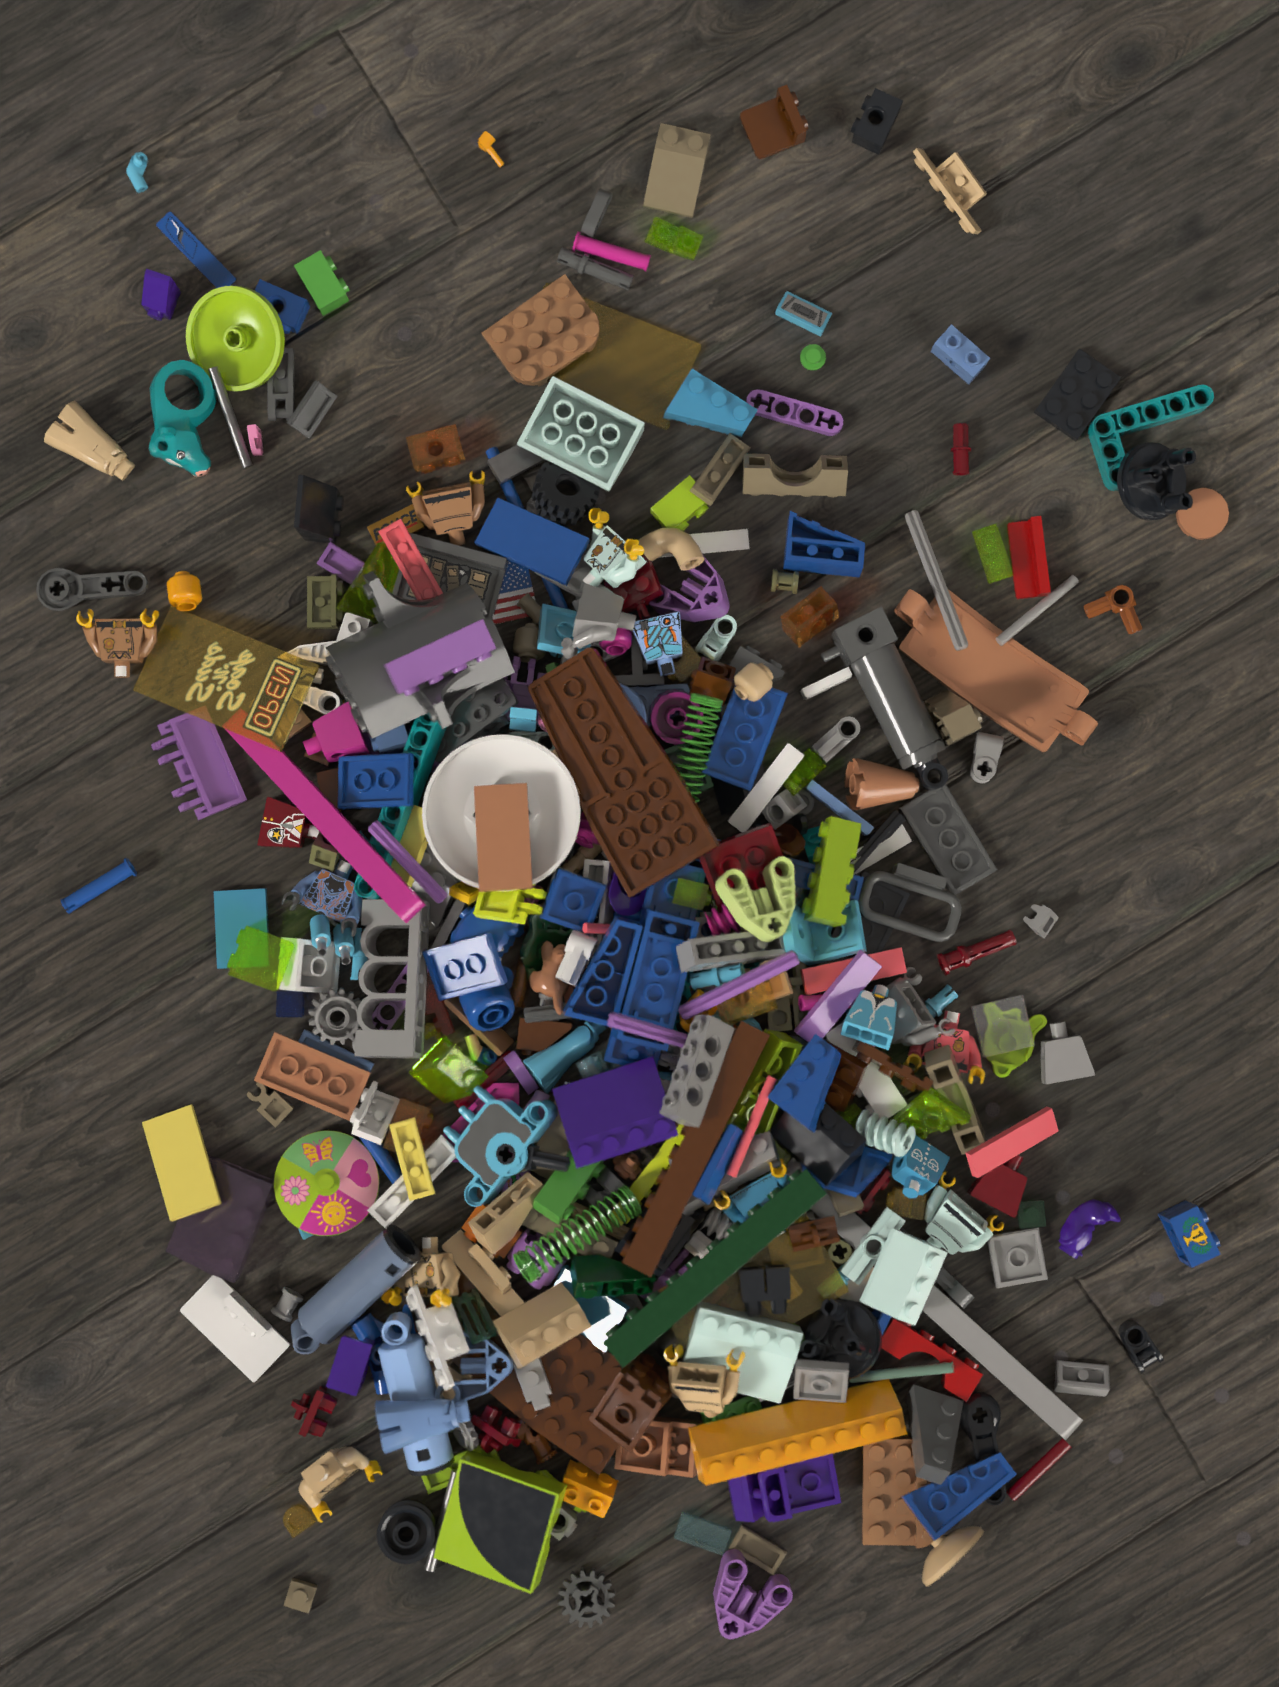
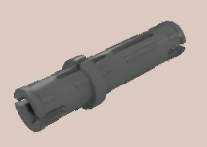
M565 247L561 248L557 263L578 270L577 273L579 274L585 273L627 291L629 290L634 275L589 258L590 255L588 254L582 255Z

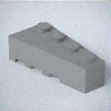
M770 1131L753 1136L737 1177L735 1178L725 1173L713 1196L714 1199L722 1196L721 1190L731 1193L745 1182L752 1181L769 1172L770 1162L774 1168L781 1165L775 1140ZM692 1194L683 1214L685 1217H688L695 1210L704 1205L708 1206V1204Z

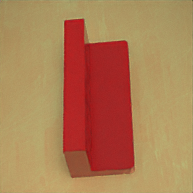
M1034 516L1030 517L1028 521L1008 523L1007 532L1016 599L1047 596L1051 590L1042 517Z

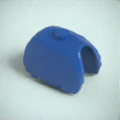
M468 906L459 915L462 920L458 923L456 929L452 931L450 943L491 932L499 957H502L503 953H507L509 947L513 946L515 937L523 935V928L526 924L476 918L473 914L475 906L473 908Z

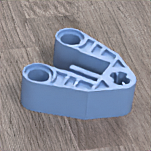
M463 1331L470 1349L468 1353H486V1357L461 1358V1374H486V1378L454 1381L455 1385L452 1388L455 1391V1402L469 1400L492 1391L514 1369L510 1354L488 1337ZM500 1358H503L502 1362L506 1361L507 1367L502 1369V1372L498 1371L500 1368H495V1363L500 1361ZM438 1386L436 1389V1399H445L443 1396V1386Z

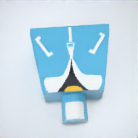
M875 985L872 992L862 990L845 1018L840 1035L889 1050L894 1035L897 1002L894 999L887 998L889 989L883 985Z

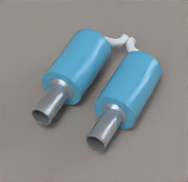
M325 915L313 916L310 920L312 945L318 949V955L325 956L327 954V947L331 944L329 924L331 922L335 926L333 929L335 953L341 957L342 964H349L350 956L354 953L353 936H351L352 928L344 929L342 934L341 923L338 924Z

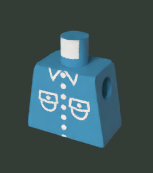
M915 1135L910 1150L903 1157L893 1155L892 1177L904 1185L903 1194L906 1197L916 1198L918 1195H924L937 1184L950 1157Z

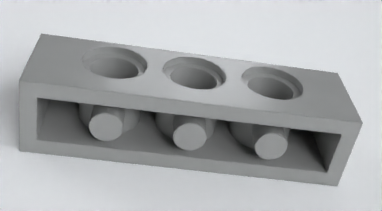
M750 932L689 939L676 946L681 973L726 967L738 963L764 962L785 954L783 935L771 942H763Z
M695 1014L685 1045L681 1049V1056L677 1067L672 1074L669 1089L663 1099L660 1114L683 1126H700L735 1028L714 1016Z

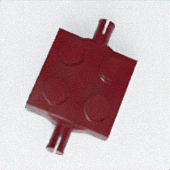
M643 553L641 557L647 562L636 571L633 579L623 582L617 588H613L606 580H603L605 587L614 594L623 597L622 612L637 611L640 620L651 618L646 606L653 599L664 594L652 561Z

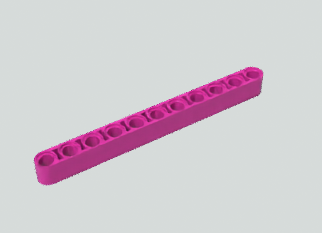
M241 708L223 725L224 729L405 923H408L426 905L424 901L272 739L243 728L249 714Z

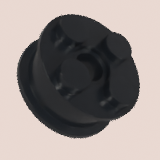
M402 1500L391 1505L383 1514L377 1528V1542L383 1554L390 1560L400 1564H411L423 1559L430 1552L435 1540L437 1525L435 1517L427 1506L418 1501ZM408 1526L413 1530L414 1535L412 1537H404L400 1529Z

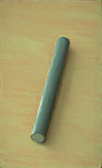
M953 1362L869 1370L863 1376L849 1380L850 1383L954 1373Z

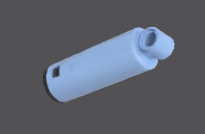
M395 1312L388 1317L381 1330L385 1342L378 1347L390 1400L420 1401L436 1399L435 1393L437 1388L430 1360L425 1351L424 1337L420 1336V1334H410L412 1321L403 1312ZM391 1325H399L403 1332H394ZM448 1432L403 1447L409 1474L413 1476L434 1474L445 1470L455 1462Z

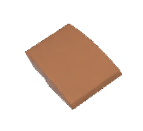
M655 1417L631 1452L619 1444L616 1449L614 1469L660 1476L670 1474L690 1478L695 1477L697 1470L688 1427L702 1424V1421Z

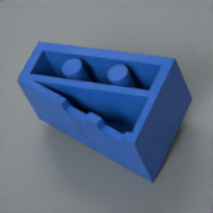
M790 511L787 521L783 570L860 578L864 564V542L839 531L829 530L820 526L818 522L808 521L797 516V513Z
M815 1034L768 1095V1098L815 1133L819 1115L825 1105V1098L829 1087L832 1085L842 1054Z

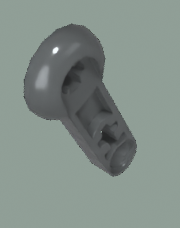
M54 568L41 575L37 582L36 593L43 606L50 610L62 611L69 609L82 600L142 595L148 589V580L139 571L79 575L67 569ZM124 577L123 584L126 591H122L121 586H115L109 592L103 586L108 584V579H111L116 584L122 583L120 578ZM131 578H142L143 586L139 590L130 589L129 581ZM56 583H60L62 587H65V590L60 591V596H56L57 594L52 592V588H56Z

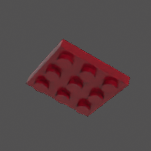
M771 822L718 841L720 846L699 857L720 913L721 905L725 903L717 893L715 884L717 879L727 871L737 869L743 872L751 891L767 888L763 877L765 866L776 858L783 857ZM775 866L776 873L782 876L781 869ZM727 878L728 886L735 889L734 882Z

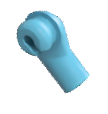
M137 152L131 157L126 170L137 193L144 192L148 188L143 178L148 158L143 152Z

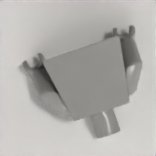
M585 584L583 592H578L576 594L577 600L572 602L577 612L572 634L574 640L568 637L564 638L561 642L563 647L561 652L565 658L570 659L578 653L577 647L582 648L603 640L613 641L615 640L618 627L633 631L637 615L622 612L623 597L614 594L607 587L597 588Z
M906 968L907 973H904L903 978L899 977L886 986L889 989L887 998L894 999L897 1002L892 1044L902 1043L904 1046L922 1045L937 1039L939 1034L952 1036L955 1033V1028L949 1031L943 1030L945 1024L952 1022L950 1019H942L939 1026L934 1027L937 1022L912 986L918 985L922 981L920 974L910 978L916 972L915 968Z

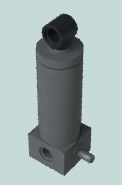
M882 606L835 629L831 635L835 646L821 653L822 660L827 662L840 655L846 668L851 666L902 769L905 770L914 765L920 774L919 780L921 785L927 790H936L943 787L948 780V772L940 764L937 753L947 749L943 739H941L942 737L894 644L898 638ZM858 634H866L869 637V642L861 641ZM930 770H936L939 773L940 780L937 784H933L928 780L927 774Z

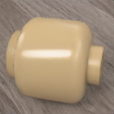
M751 662L734 676V683L736 685L734 691L742 700L758 701L771 690L773 675L763 663Z

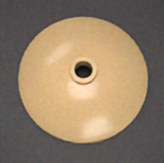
M979 1526L958 1528L946 1536L943 1534L936 1541L933 1540L931 1544L934 1548L928 1554L923 1568L922 1582L924 1585L929 1586L956 1564L984 1533L983 1529Z

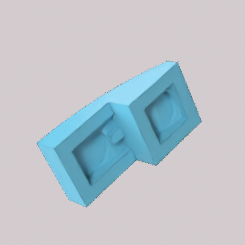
M517 707L510 708V731L536 732L537 710Z

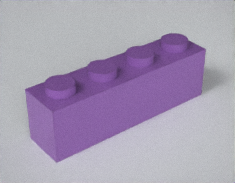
M482 619L384 664V667L397 694L404 692L405 696L419 691L418 685L428 681L429 685L444 679L442 674L451 669L455 674L468 668L466 663L476 658L477 662L491 657L490 651L496 649Z

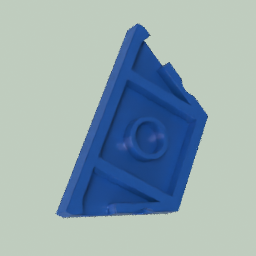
M864 1147L862 1155L828 1186L823 1184L813 1173L811 1174L824 1189L856 1198L891 1162L893 1154ZM800 1163L803 1172L807 1168Z

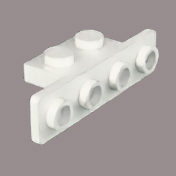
M415 1285L408 1291L406 1296L407 1304L411 1311H415L418 1319L416 1320L418 1333L420 1336L424 1335L427 1343L425 1346L427 1357L430 1361L433 1360L436 1371L434 1373L439 1386H443L444 1391H448L455 1384L446 1360L468 1353L470 1349L452 1303L446 1307L441 1305L440 1308L434 1306L426 1309L418 1286Z

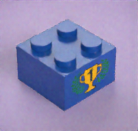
M1185 1200L1158 1213L1172 1246L1182 1263L1193 1268L1220 1255L1218 1246H1220L1219 1239L1214 1231H1209L1206 1224L1209 1222V1219L1202 1207L1198 1208L1196 1204Z

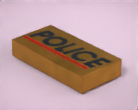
M413 504L367 526L379 551L387 548L378 531L399 519H402L409 533L415 534L425 529L420 519L416 516Z

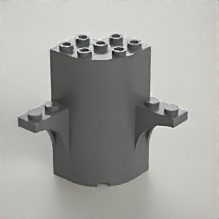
M373 571L363 575L366 584L362 586L368 599L373 598L376 607L372 608L379 623L326 647L329 656L325 657L330 670L333 671L337 678L335 682L341 694L349 702L352 708L350 711L356 724L359 725L362 732L367 731L372 739L424 714H429L432 722L437 721L442 728L452 725V712L461 701L475 691L515 673L493 620L489 618L485 605L468 583L434 598L408 600L390 593L382 586ZM483 619L496 649L490 651L491 657L477 662L476 658L466 662L468 668L455 674L451 669L442 674L444 679L429 685L428 681L418 685L420 690L408 696H405L404 692L397 694L384 664Z

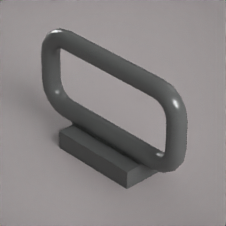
M901 863L894 864L891 873L876 871L868 875L859 896L860 912L868 920L937 942L949 940L954 936L960 920L962 907L959 899L954 894L942 890L945 889L948 878ZM878 881H883L948 902L951 906V914L946 929L941 932L871 910L869 899L874 884Z

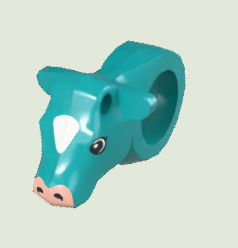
M178 360L169 362L156 373L151 382L150 401L155 430L151 436L148 449L151 456L160 458L170 465L183 468L195 477H201L208 474L211 460L203 451L196 427L204 422L213 412L217 394L213 389L210 377L203 368L190 361ZM177 374L184 375L195 382L200 393L199 404L195 409L183 410L170 403L165 393V382L168 377Z

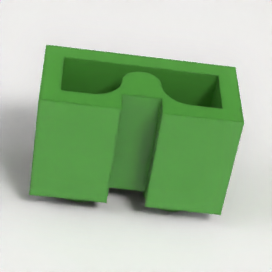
M320 250L294 265L322 316L349 302L346 293L350 290L342 277L337 279L333 271L337 268L330 256L324 257Z

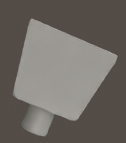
M1065 1021L1050 1024L1052 1039L1044 1040L1040 1043L1042 1083L1052 1084L1095 1076L1081 1036H1068Z

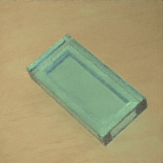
M682 1511L674 1533V1539L723 1556L732 1529Z

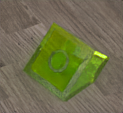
M445 1034L423 1056V1059H420L409 1071L411 1076L444 1104L470 1096L474 1092V1088L477 1085L480 1086L489 1077L476 1061Z

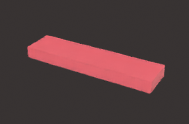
M402 519L378 531L417 600H426L443 594Z
M902 947L867 954L882 966L871 981L907 973ZM853 958L800 969L805 995L827 991Z
M1045 1107L966 1152L972 1176L976 1178L981 1177L1057 1133L1058 1127L1053 1109Z

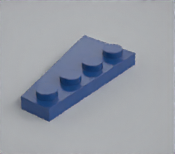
M997 1452L949 1474L941 1485L931 1482L901 1497L930 1537L936 1541L1013 1478L1016 1473L1003 1455Z

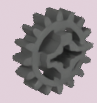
M583 1567L581 1568L580 1575H577L574 1571L571 1572V1581L564 1578L563 1585L566 1588L559 1589V1595L564 1597L559 1599L558 1604L565 1606L562 1609V1615L570 1614V1623L576 1619L579 1621L580 1628L584 1622H588L589 1627L592 1628L593 1621L595 1620L600 1625L603 1623L602 1615L610 1617L611 1611L608 1607H614L615 1601L609 1598L615 1596V1590H608L612 1582L611 1580L603 1581L605 1573L602 1572L596 1576L595 1568H592L590 1573H586ZM583 1581H590V1583L580 1584ZM600 1588L604 1593V1602H602V1599L598 1597V1592ZM592 1592L591 1600L587 1599L582 1603V1595L587 1596ZM570 1593L576 1600L574 1607H572L569 1600ZM590 1611H593V1612H594V1613H591V1614H583L584 1612H590Z

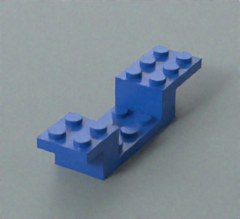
M686 865L647 888L639 919L643 928L623 1008L619 1014L673 1030L687 972L681 973L676 946L697 937L700 922L694 921L705 879L704 869ZM612 1028L604 1061L626 1065L653 1056L657 1068L661 1050L668 1051L669 1044Z

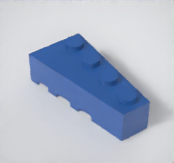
M619 916L614 917L563 1009L565 1016L609 1026L607 1021L610 1013H620L643 928L641 922Z

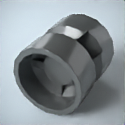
M605 1165L597 1180L589 1182L588 1185L591 1187L585 1198L592 1205L596 1206L597 1201L603 1202L604 1196L610 1197L611 1192L617 1193L620 1186L625 1185L628 1188L629 1186L609 1166ZM613 1194V1200L615 1198L619 1199L615 1194ZM605 1199L606 1205L611 1209L613 1207L612 1202L609 1199ZM599 1203V1209L605 1215L607 1213L605 1207Z

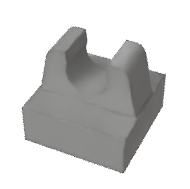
M1033 904L1031 908L1037 915L1034 919H1029L1025 916L1023 920L1037 935L1045 939L1059 917L1045 905Z

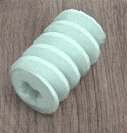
M867 1109L861 1112L856 1124V1131L867 1139V1145L875 1146L879 1150H885L889 1154L894 1153L897 1157H903L910 1150L915 1139V1128L913 1126L907 1130L906 1124L901 1123L897 1127L896 1120L893 1119L888 1123L886 1116H882L879 1120V1114L872 1113L870 1116V1111Z

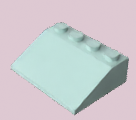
M552 376L517 445L610 491L642 436L645 422Z
M701 1301L696 1307L682 1362L726 1366L727 1370H730V1366L726 1362L729 1352L733 1349V1358L739 1360L740 1353L744 1351L745 1359L738 1367L740 1377L737 1393L781 1403L797 1359L803 1332L800 1326L761 1316H748L746 1312Z

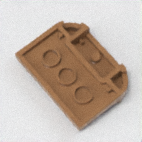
M564 274L482 332V336L516 382L529 386L538 385L539 387L546 384L549 378L587 351L590 353L596 346L600 330L595 312L591 311Z
M895 1437L863 1446V1545H908L923 1548L930 1545L933 1541L901 1497L906 1493L931 1483V1481L916 1477L911 1445L913 1443L912 1437Z

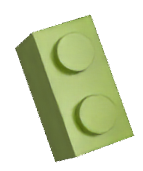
M690 475L650 508V513L663 528H679L684 531L689 526L688 521L692 517L696 516L699 518L709 509L707 503L690 492L695 484V480Z

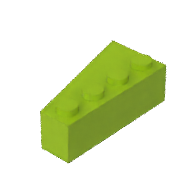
M833 816L826 818L825 822H821L818 836L822 837L820 847H816L813 855V862H816L814 873H810L807 883L810 893L809 897L804 899L802 905V913H805L804 920L831 927L846 923L847 915L842 914V910H844L850 899V893L846 890V884L849 885L854 874V865L850 864V860L855 859L857 855L861 823Z
M764 1030L770 1036L723 1132L729 1123L744 1132L767 1076L777 1079L776 1086L799 1056L803 1046L801 1043L784 1032ZM770 1099L754 1135L768 1132L771 1128L779 1106Z

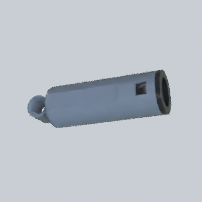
M389 1224L299 1309L298 1319L291 1325L294 1350L299 1354L307 1355L316 1351L319 1343L331 1344L421 1259L420 1250L414 1240L401 1228Z

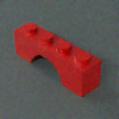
M891 1317L882 1335L881 1348L898 1359L912 1352H926L937 1358L940 1363L953 1362L954 1373L942 1374L941 1384L945 1389L967 1402L983 1376L980 1370H978L980 1365L968 1357L962 1360L956 1356L957 1350L946 1343H943L942 1346L933 1341L935 1337L924 1329L918 1332L911 1327L912 1324Z

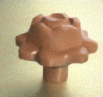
M623 1153L612 1160L613 1164H615L614 1170L624 1179L630 1178L635 1180L637 1175L642 1172L639 1167L640 1162L635 1154L627 1153L625 1155Z

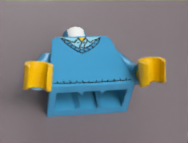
M782 1158L780 1159L782 1165L779 1168H774L770 1162V1174L729 1197L724 1190H721L720 1192L724 1198L721 1201H716L713 1197V1203L731 1221L736 1222L739 1220L742 1224L749 1218L747 1212L757 1203L763 1206L770 1200L767 1195L778 1185L783 1189L790 1183L787 1180L789 1175L785 1161Z

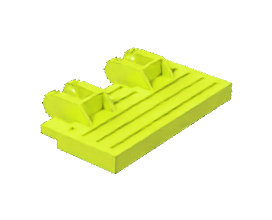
M535 888L505 892H479L473 914L476 918L525 924L528 914L541 915L543 907L540 905L525 903V898L545 900L547 892Z

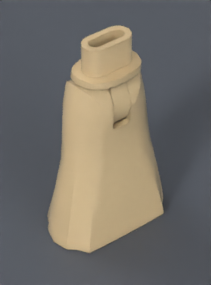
M76 401L68 403L58 416L63 421L62 424L54 421L45 433L44 442L110 476L116 475L122 481L125 480L135 464L127 459L128 455L124 453L123 449Z

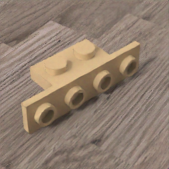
M916 148L913 151L916 156L914 159L915 163L923 172L925 170L931 177L929 182L937 192L941 190L946 197L944 203L951 212L956 211L959 215L961 227L967 233L979 234L981 229L967 210L987 195V193L965 162L955 152L936 168L924 150Z
M461 1229L442 1245L444 1252H451L453 1254L454 1263L500 1316L524 1304L523 1300L512 1289L511 1282L509 1281L512 1277L503 1266L498 1268L492 1262L494 1259L492 1253L485 1247L481 1249L477 1243L474 1245L464 1236Z

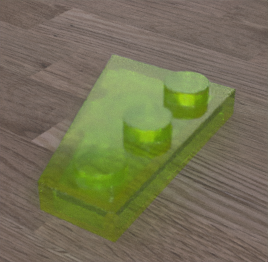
M377 543L337 605L336 610L369 619L377 624L379 623L372 608L376 607L373 598L368 599L362 585L366 584L363 575L373 571L379 578L382 586L390 593H393L399 567L385 543Z
M930 1087L929 1091L924 1090L890 1119L888 1123L894 1119L897 1121V1127L901 1123L906 1124L907 1130L913 1126L915 1128V1135L925 1139L930 1133L939 1130L945 1132L950 1130L952 1125L969 1123L971 1115Z

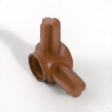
M1120 585L1105 591L1104 597L1084 605V611L1089 619L1112 610L1113 613L1120 614L1128 634L1136 633L1142 629L1134 609L1137 603L1132 590L1127 586ZM1119 590L1125 591L1128 594V601L1123 605L1116 603L1114 600V594Z

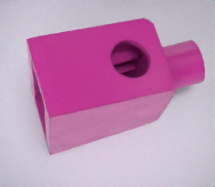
M349 702L342 704L312 723L317 736L303 741L308 756L322 751L328 762H336L342 756L369 754L362 731L351 714L350 710L352 708Z

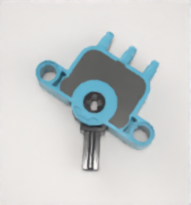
M477 1085L474 1088V1092L485 1104L477 1115L465 1106L459 1108V1113L470 1123L464 1132L460 1135L450 1126H446L443 1129V1132L455 1144L454 1152L458 1161L474 1175V1178L464 1191L465 1201L474 1207L491 1203L502 1190L505 1183L511 1178V1175H517L527 1170H535L536 1167L567 1172L571 1164L568 1156L539 1151V1145H534L544 1135L557 1116V1107L550 1100L532 1102L523 1110L514 1101L507 1098L496 1099L487 1090ZM540 1106L545 1110L544 1119L540 1118L538 1114ZM478 1187L483 1192L482 1200L477 1196Z

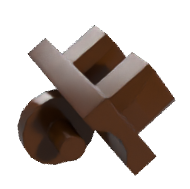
M834 1215L791 1224L788 1227L793 1252L840 1242Z

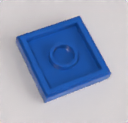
M557 868L539 917L584 933L582 929L583 924L594 923L607 885Z

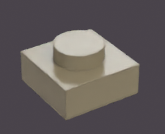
M292 1578L284 1606L309 1614L318 1585Z

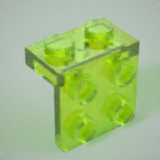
M246 925L245 929H241L238 934L236 943L239 945L236 954L232 953L229 958L227 968L230 970L228 975L271 991H277L280 988L293 953L294 943L263 932L259 928Z

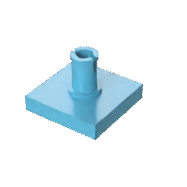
M542 604L537 649L548 651L553 657H556V654H558V658H561L563 656L561 652L563 648L561 645L562 640L567 637L574 640L572 634L577 612ZM591 644L584 646L582 648L577 647L578 653H580L588 647H591Z

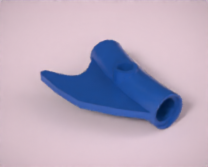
M405 1304L402 1312L407 1314L412 1321L410 1334H416L412 1312L408 1304ZM368 1313L350 1326L358 1340L363 1341L365 1338L375 1341L369 1366L376 1394H388L378 1353V1347L385 1342L381 1332L385 1323L376 1319L371 1313ZM391 1325L394 1332H403L399 1325Z

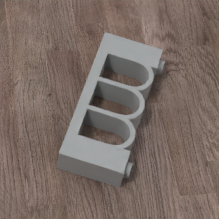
M383 899L362 900L360 921L361 925L366 928L362 932L360 943L363 953L369 960L360 969L358 978L362 991L368 996L361 1001L357 1010V1021L362 1030H356V1035L353 1038L354 1056L363 1058L423 1059L427 965L422 952L428 949L430 902L423 900L426 905L408 923H405ZM390 928H409L408 956H380L376 950V940L379 934ZM384 965H407L406 993H379L374 985V977L378 969ZM384 1001H406L404 1030L377 1029L372 1020L375 1007Z

